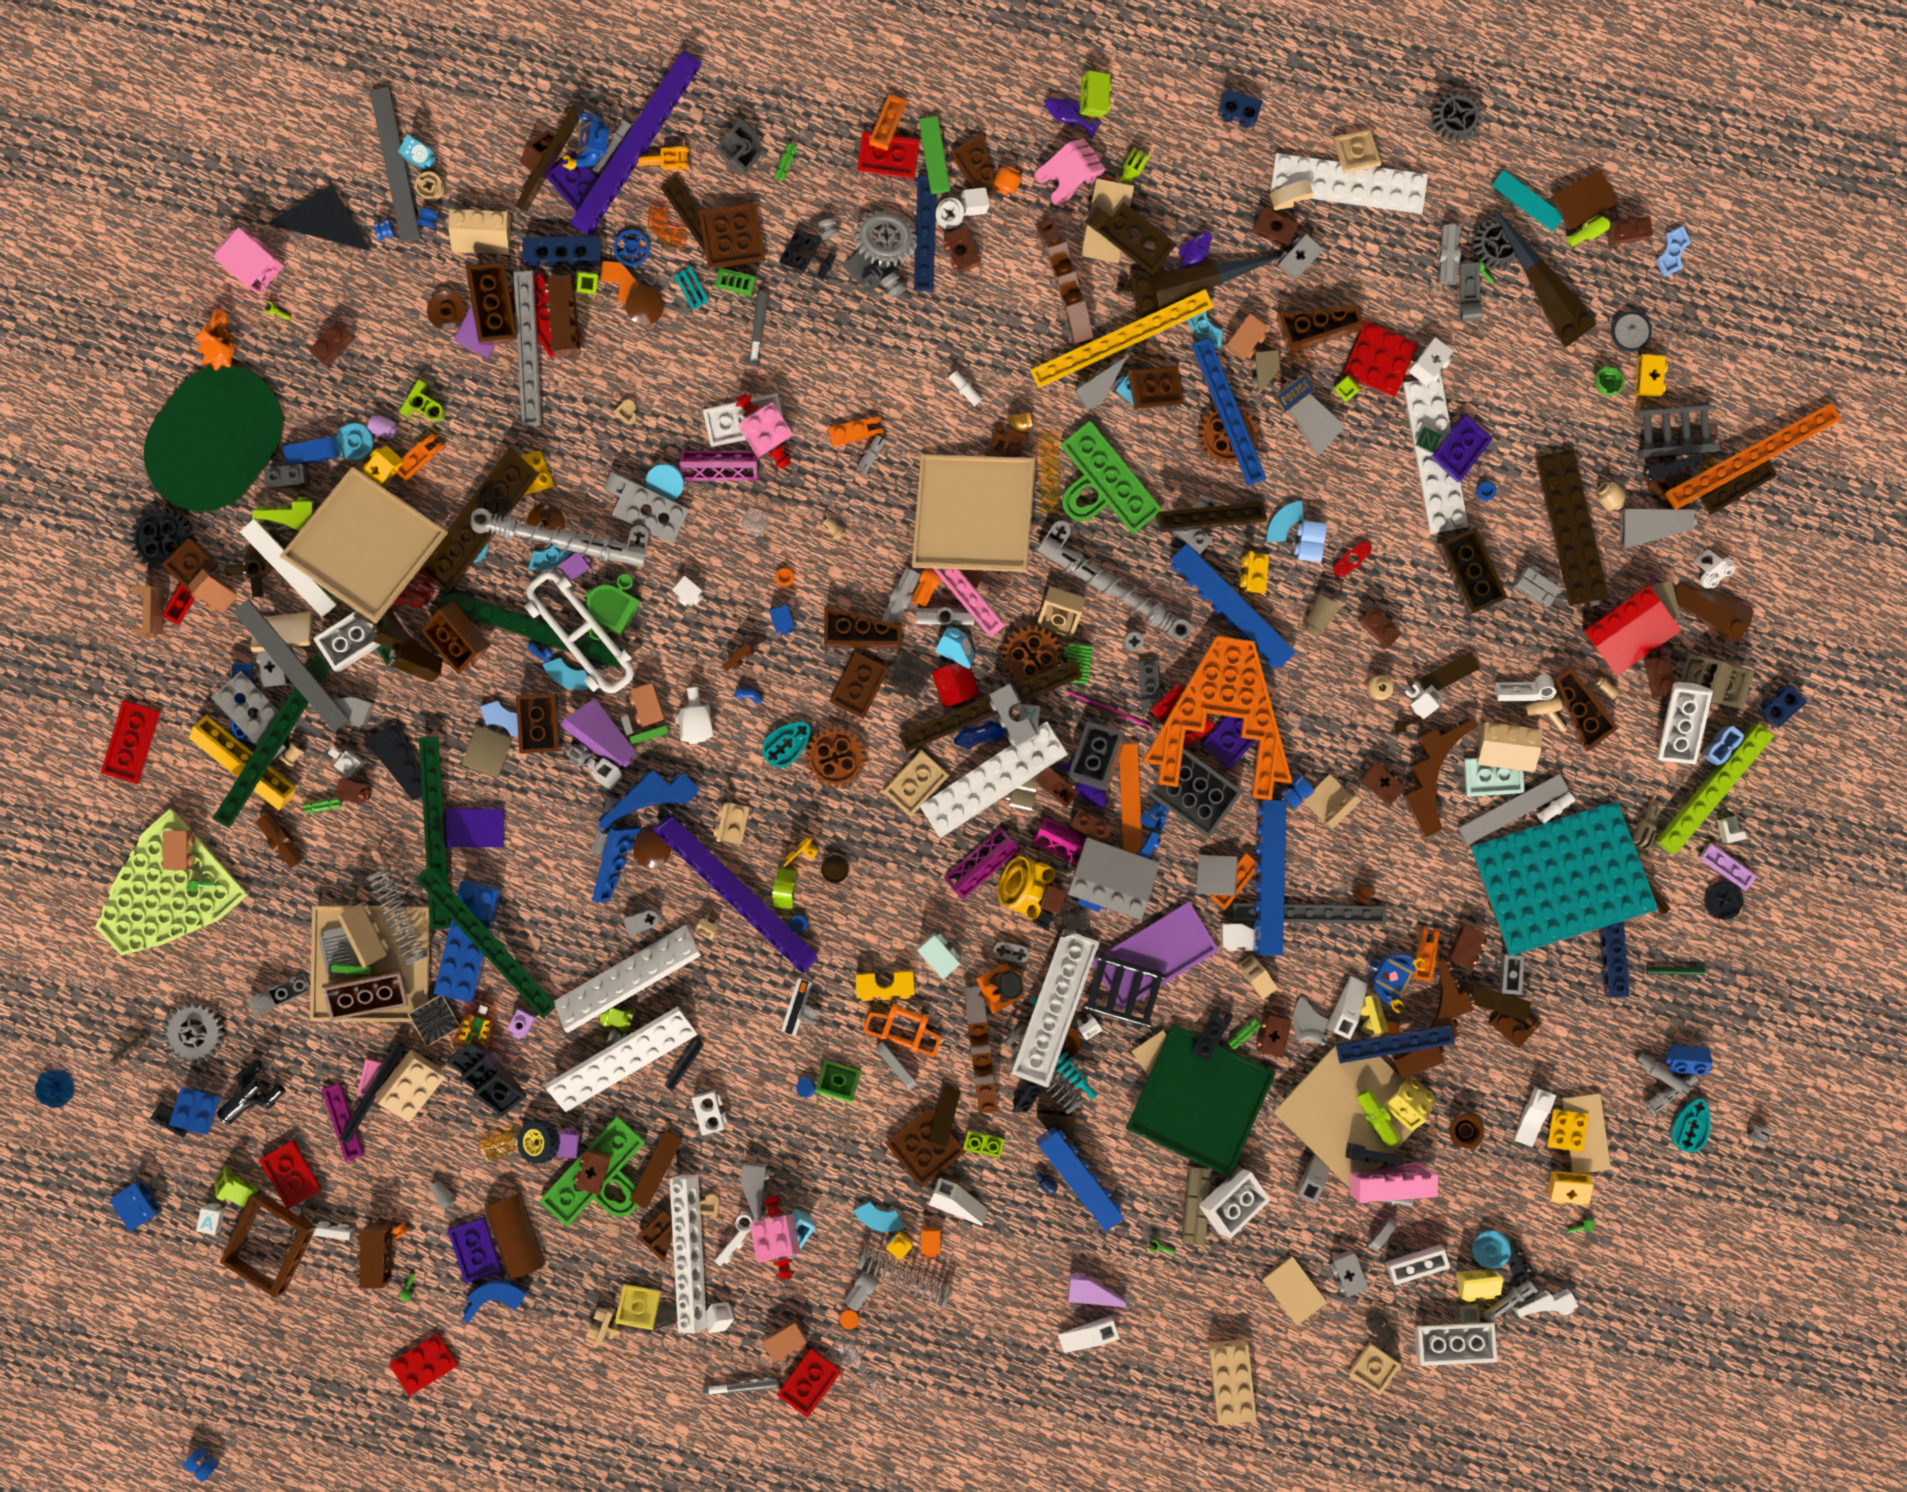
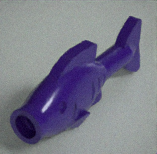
M1049 96L1043 106L1047 108L1049 113L1058 122L1067 123L1072 128L1076 123L1087 129L1090 139H1093L1096 130L1101 124V121L1089 122L1080 117L1078 114L1080 106L1072 100H1061Z
M1203 231L1201 235L1184 243L1178 252L1180 256L1184 257L1183 263L1178 269L1188 268L1189 266L1196 267L1198 262L1205 258L1213 239L1208 232Z
M1075 756L1068 763L1060 767V769L1069 772ZM1079 783L1078 787L1074 788L1079 793L1078 796L1081 799L1099 806L1100 809L1110 802L1104 790Z

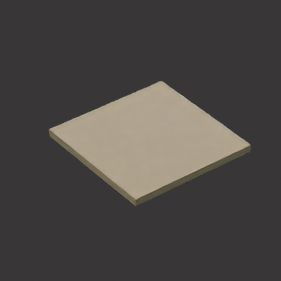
M921 454L912 567L1028 572L1036 459Z
M352 466L282 552L280 558L377 624L448 533Z
M312 905L310 1021H330L322 984L355 978L348 977L346 974L334 977L333 973L327 974L318 937L324 935L323 931L342 927L337 915L353 906ZM369 906L372 911L370 917L373 923H378L381 930L379 935L382 940L385 939L390 948L387 950L388 955L370 964L373 966L372 974L401 968L407 989L408 1006L333 1021L412 1022L407 1013L429 1001V906H397L394 908L407 907L399 915L409 913L410 916L402 922L412 920L413 923L405 929L416 927V930L408 936L419 934V937L410 943L422 941V944L415 949L426 948L423 953L427 952L428 954L427 957L409 965H405L404 961L422 950L403 956L401 954L419 943L398 949V947L416 936L395 942V940L411 932L413 929L391 935L409 923L388 928L406 916L385 921L403 909L382 914L394 906ZM355 953L357 964H361ZM358 974V977L369 974Z
M1354 1031L1350 1040L1342 1037L1337 1043L1355 1041L1362 1038ZM1336 1044L1273 1111L1349 1188L1351 1173L1379 1169L1384 1164V1161L1377 1160L1376 1164L1365 1162V1158L1364 1161L1345 1158L1347 1143L1366 1146V1150L1393 1154L1413 1132L1388 1111L1391 1117L1390 1121L1401 1139L1389 1147L1384 1145L1376 1130L1367 1122L1366 1114L1357 1101L1356 1096L1364 1090L1371 1089L1380 1105L1383 1106L1386 1100L1398 1092L1403 1079L1381 1057L1339 1064Z

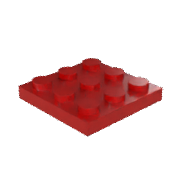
M1365 321L1342 375L1346 377L1350 375L1353 380L1395 398L1418 343Z

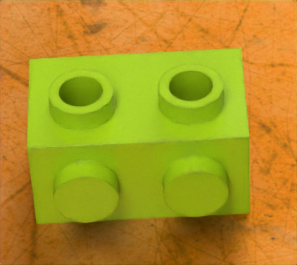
M1088 71L1081 76L1080 114L1101 118L1109 112L1111 108L1109 93L1112 88L1110 74Z

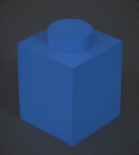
M788 605L769 610L776 633L781 632V635H786L793 632L792 628H795V624Z

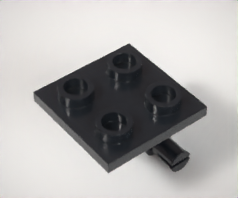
M797 229L786 250L783 252L779 263L805 272L812 259L822 266L816 277L824 280L827 272L831 271V265L836 256L829 253L825 262H823L814 255L823 238Z

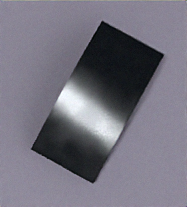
M473 1038L448 1057L447 1063L461 1073L460 1079L474 1089L473 1095L499 1115L504 1116L526 1098L527 1094L507 1069Z

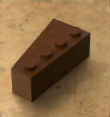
M571 275L548 277L545 289L546 294L549 295L547 309L550 314L549 329L552 339V352L558 357L581 355L574 278Z
M1358 306L1326 310L1314 309V311L1300 310L1288 313L1278 312L1276 317L1288 354L1361 331L1364 325Z
M824 606L825 648L902 649V626Z
M1567 666L1552 678L1583 750L1588 752L1619 729L1571 667Z

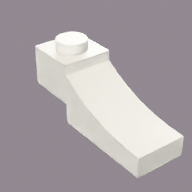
M1534 1087L1529 1103L1525 1105L1513 1138L1514 1141L1533 1147L1548 1113L1550 1114L1556 1095Z
M1565 1289L1553 1296L1545 1290L1512 1307L1519 1317H1523L1540 1311H1557L1561 1315H1568L1578 1305L1573 1294L1568 1289Z

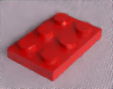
M862 132L857 172L914 180L920 140L894 136L887 151L869 145L872 133Z
M1180 684L1174 686L1150 708L1162 725L1184 690ZM1207 716L1204 732L1185 730L1183 748L1186 751L1214 727V724Z
M294 1140L259 1159L260 1164L287 1209L322 1190L321 1185Z
M439 1332L389 1363L408 1396L413 1395L459 1365Z
M811 1347L778 1391L777 1396L808 1418L840 1375L842 1369Z

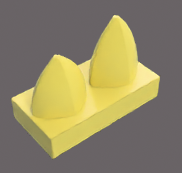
M1370 995L1364 997L1360 1015H1369L1370 1018L1365 1021L1362 1030L1375 1035L1389 1032L1379 996Z

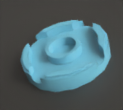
M358 423L346 424L340 428L336 436L339 454L347 460L354 462L362 461L369 457L373 451L375 444L374 436L364 425Z
M660 463L655 465L646 477V487L670 500H675L684 489L683 474L672 464Z
M1487 1230L1481 1232L1474 1239L1472 1254L1480 1266L1498 1269L1508 1262L1511 1256V1245L1502 1233L1496 1230Z

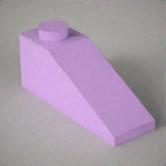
M1076 1272L1074 1275H1070L1068 1302L1126 1307V1301L1123 1297L1086 1276V1274Z

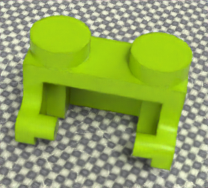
M611 1007L601 1013L600 1024L603 1026L614 1025L620 1031L628 1032L636 1009L632 1008L623 1011Z

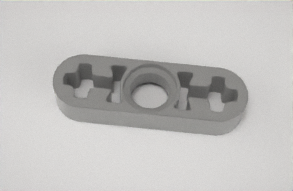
M884 1041L875 1047L909 1090L918 1084Z

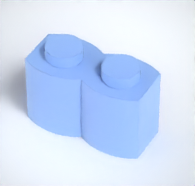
M1302 520V523L1298 524L1297 535L1300 538L1299 543H1295L1294 554L1297 555V559L1322 561L1327 529L1326 523Z
M1734 726L1721 728L1716 733L1714 741L1704 748L1702 757L1711 764L1720 765L1724 763L1731 755L1732 749H1735L1742 742L1744 734Z

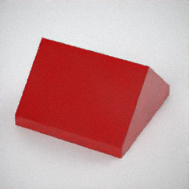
M954 663L931 672L944 708L980 696L970 668Z

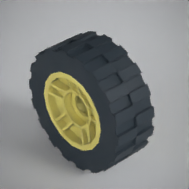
M547 1120L531 1121L524 1124L517 1136V1147L522 1155L521 1157L526 1162L532 1164L551 1161L557 1155L556 1153L559 1151L560 1136L556 1127Z

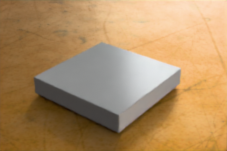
M1199 855L1196 893L1235 896L1238 857Z

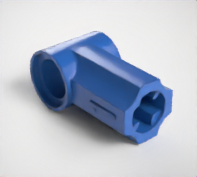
M1155 800L1152 807L1142 813L1140 823L1159 832L1163 829L1166 823L1165 817L1170 810Z

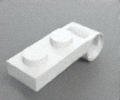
M1548 674L1539 675L1535 682L1495 683L1498 701L1548 700L1556 695L1553 679Z
M743 1211L738 1215L735 1225L739 1231L716 1257L714 1262L719 1266L724 1262L727 1264L734 1256L732 1252L736 1247L740 1249L746 1242L744 1238L751 1227L750 1224L747 1226L742 1225L740 1219L745 1217L749 1219L750 1223H753L754 1216L752 1213Z
M329 1222L313 1224L317 1227L313 1236L350 1240L354 1236L355 1229L349 1228V1225L338 1224V1226H331ZM297 1228L293 1231V1240L299 1231Z

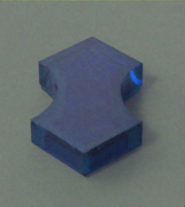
M988 721L979 727H964L953 739L954 744L971 749L982 742L996 743L1007 732V728H1003L1001 724L994 721Z

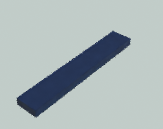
M918 175L917 246L915 248L914 291L933 292L936 194H931L928 175Z
M1448 1024L1337 1043L1336 1048L1339 1064L1452 1045L1455 1044L1452 1026Z

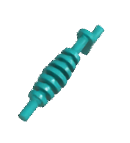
M1036 997L1030 1001L1034 1008L1037 1003ZM1067 1051L1062 1055L1060 1054L1056 1066L1058 1064L1061 1066L1056 1071L1060 1073L1065 1069L1066 1072L1062 1076L1066 1078L1070 1075L1071 1078L1068 1082L1073 1083L1076 1081L1074 1087L1082 1088L1093 1100L1098 1094L1087 1083L1088 1077L1086 1075L1083 1078L1080 1076L1083 1070L1080 1069L1078 1072L1075 1070L1079 1064L1076 1062L1073 1066L1070 1065L1074 1058L1070 1057L1066 1060L1065 1057L1069 1054Z

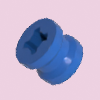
M420 208V218L417 219L416 224L435 229V220L438 218L439 213L430 209Z
M389 218L385 219L384 222H374L375 233L379 241L384 240L386 237H395L394 228Z

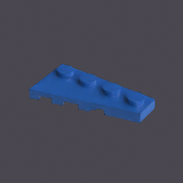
M637 826L610 828L601 866L598 871L597 882L594 887L593 901L599 903L611 900L620 879L617 875L625 867L627 862L624 860L628 850H632L634 835L639 834L641 828Z

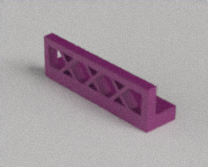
M681 451L679 463L684 481H758V457L754 451ZM685 468H693L696 472L694 474H685ZM706 468H712L716 472H714L713 474H707L704 472V470ZM725 468H731L735 472L732 474H726L725 472H723V470ZM744 468H753V474H745L742 470Z
M1000 827L951 870L944 879L964 900L1014 856L1020 848ZM1001 835L1006 838L1000 844H996V839ZM985 849H990L987 856L981 857ZM970 862H975V866L972 869H967ZM957 874H961L960 879L954 884L951 879Z

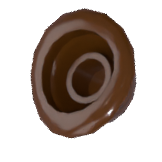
M1462 1112L1456 1115L1449 1127L1451 1141L1457 1148L1464 1151L1473 1150L1478 1147L1484 1136L1482 1119L1473 1112Z

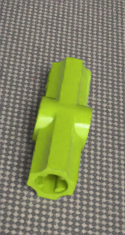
M1371 1089L1359 1093L1356 1099L1366 1114L1365 1118L1369 1125L1376 1130L1384 1145L1389 1147L1397 1143L1401 1137L1391 1123L1388 1111L1380 1105Z

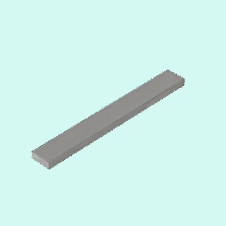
M514 271L522 427L542 426L534 271Z

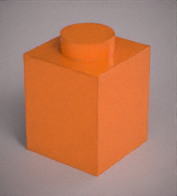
M921 1227V1254H925V1257H936V1254H940V1227Z

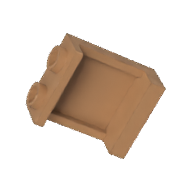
M132 586L131 594L143 596L142 628L131 629V633H137V637L156 638V634L163 635V616L161 615L163 614L164 589L152 586Z

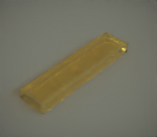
M1039 436L1040 513H1060L1059 436Z

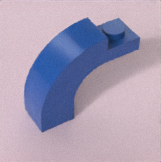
M495 1279L487 1281L478 1286L467 1298L469 1303L462 1311L465 1313L462 1320L468 1324L480 1306L491 1300L504 1302L516 1310L529 1290L512 1280Z

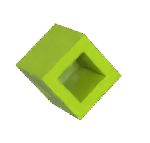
M577 270L576 292L596 294L598 274L596 272Z

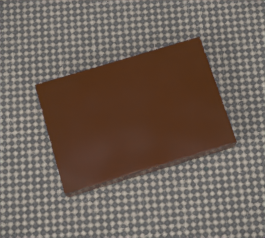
M1601 169L1551 196L1568 230L1575 228L1619 203Z
M1178 366L1128 371L1134 409L1184 404Z
M855 651L830 703L864 719L889 667Z

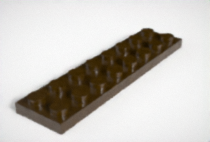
M508 449L447 530L448 534L419 571L446 594H449L496 533L495 531L491 533V530L484 533L475 532L471 527L472 513L476 509L483 508L489 513H493L492 516H495V514H497V517L502 515V518L509 516L540 473L512 449ZM483 518L476 519V521L480 524L486 522V520Z
M1574 449L1538 456L1535 458L1569 607L1608 599L1609 595Z

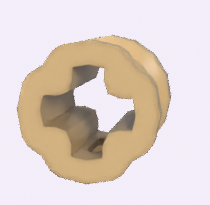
M291 741L289 748L284 754H280L279 758L287 765L293 767L295 760L300 754H304L305 751L298 744Z

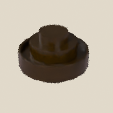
M831 855L823 861L821 873L828 882L839 883L848 876L849 864L842 856Z

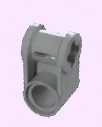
M652 908L640 913H634L622 919L628 935L633 936L656 926L662 917L659 910ZM651 915L655 916L656 919L652 921L648 920L647 917Z

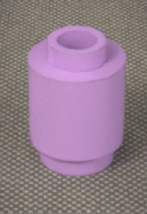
M373 415L369 420L367 428L371 430V433L386 440L396 437L398 433L397 423L380 415Z

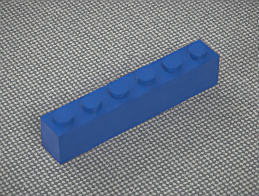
M1054 1126L1036 1139L1038 1146L1104 1231L1107 1232L1124 1219L1121 1213L1123 1211L1122 1207L1117 1201L1113 1202L1110 1199L1112 1194L1106 1187L1102 1188L1100 1186L1101 1180L1095 1172L1092 1174L1089 1172L1088 1168L1090 1166L1084 1158L1079 1159L1077 1156L1079 1152L1073 1144L1068 1145L1065 1141L1067 1137L1061 1129L1058 1131Z

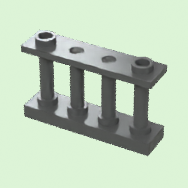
M1702 402L1694 407L1652 410V407L1640 408L1639 412L1634 413V417H1643L1645 446H1643V450L1637 452L1638 459L1696 455L1699 453L1708 454L1720 451V443L1713 444V441L1710 440L1708 411L1717 409V406L1710 405L1709 402ZM1700 412L1701 445H1694L1691 442L1689 413ZM1670 414H1681L1682 446L1674 447V444H1672ZM1662 415L1664 445H1662V448H1655V445H1653L1651 416Z

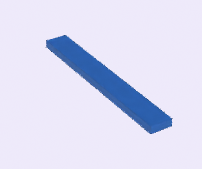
M1210 337L1193 343L1191 347L1247 486L1266 480L1267 478Z

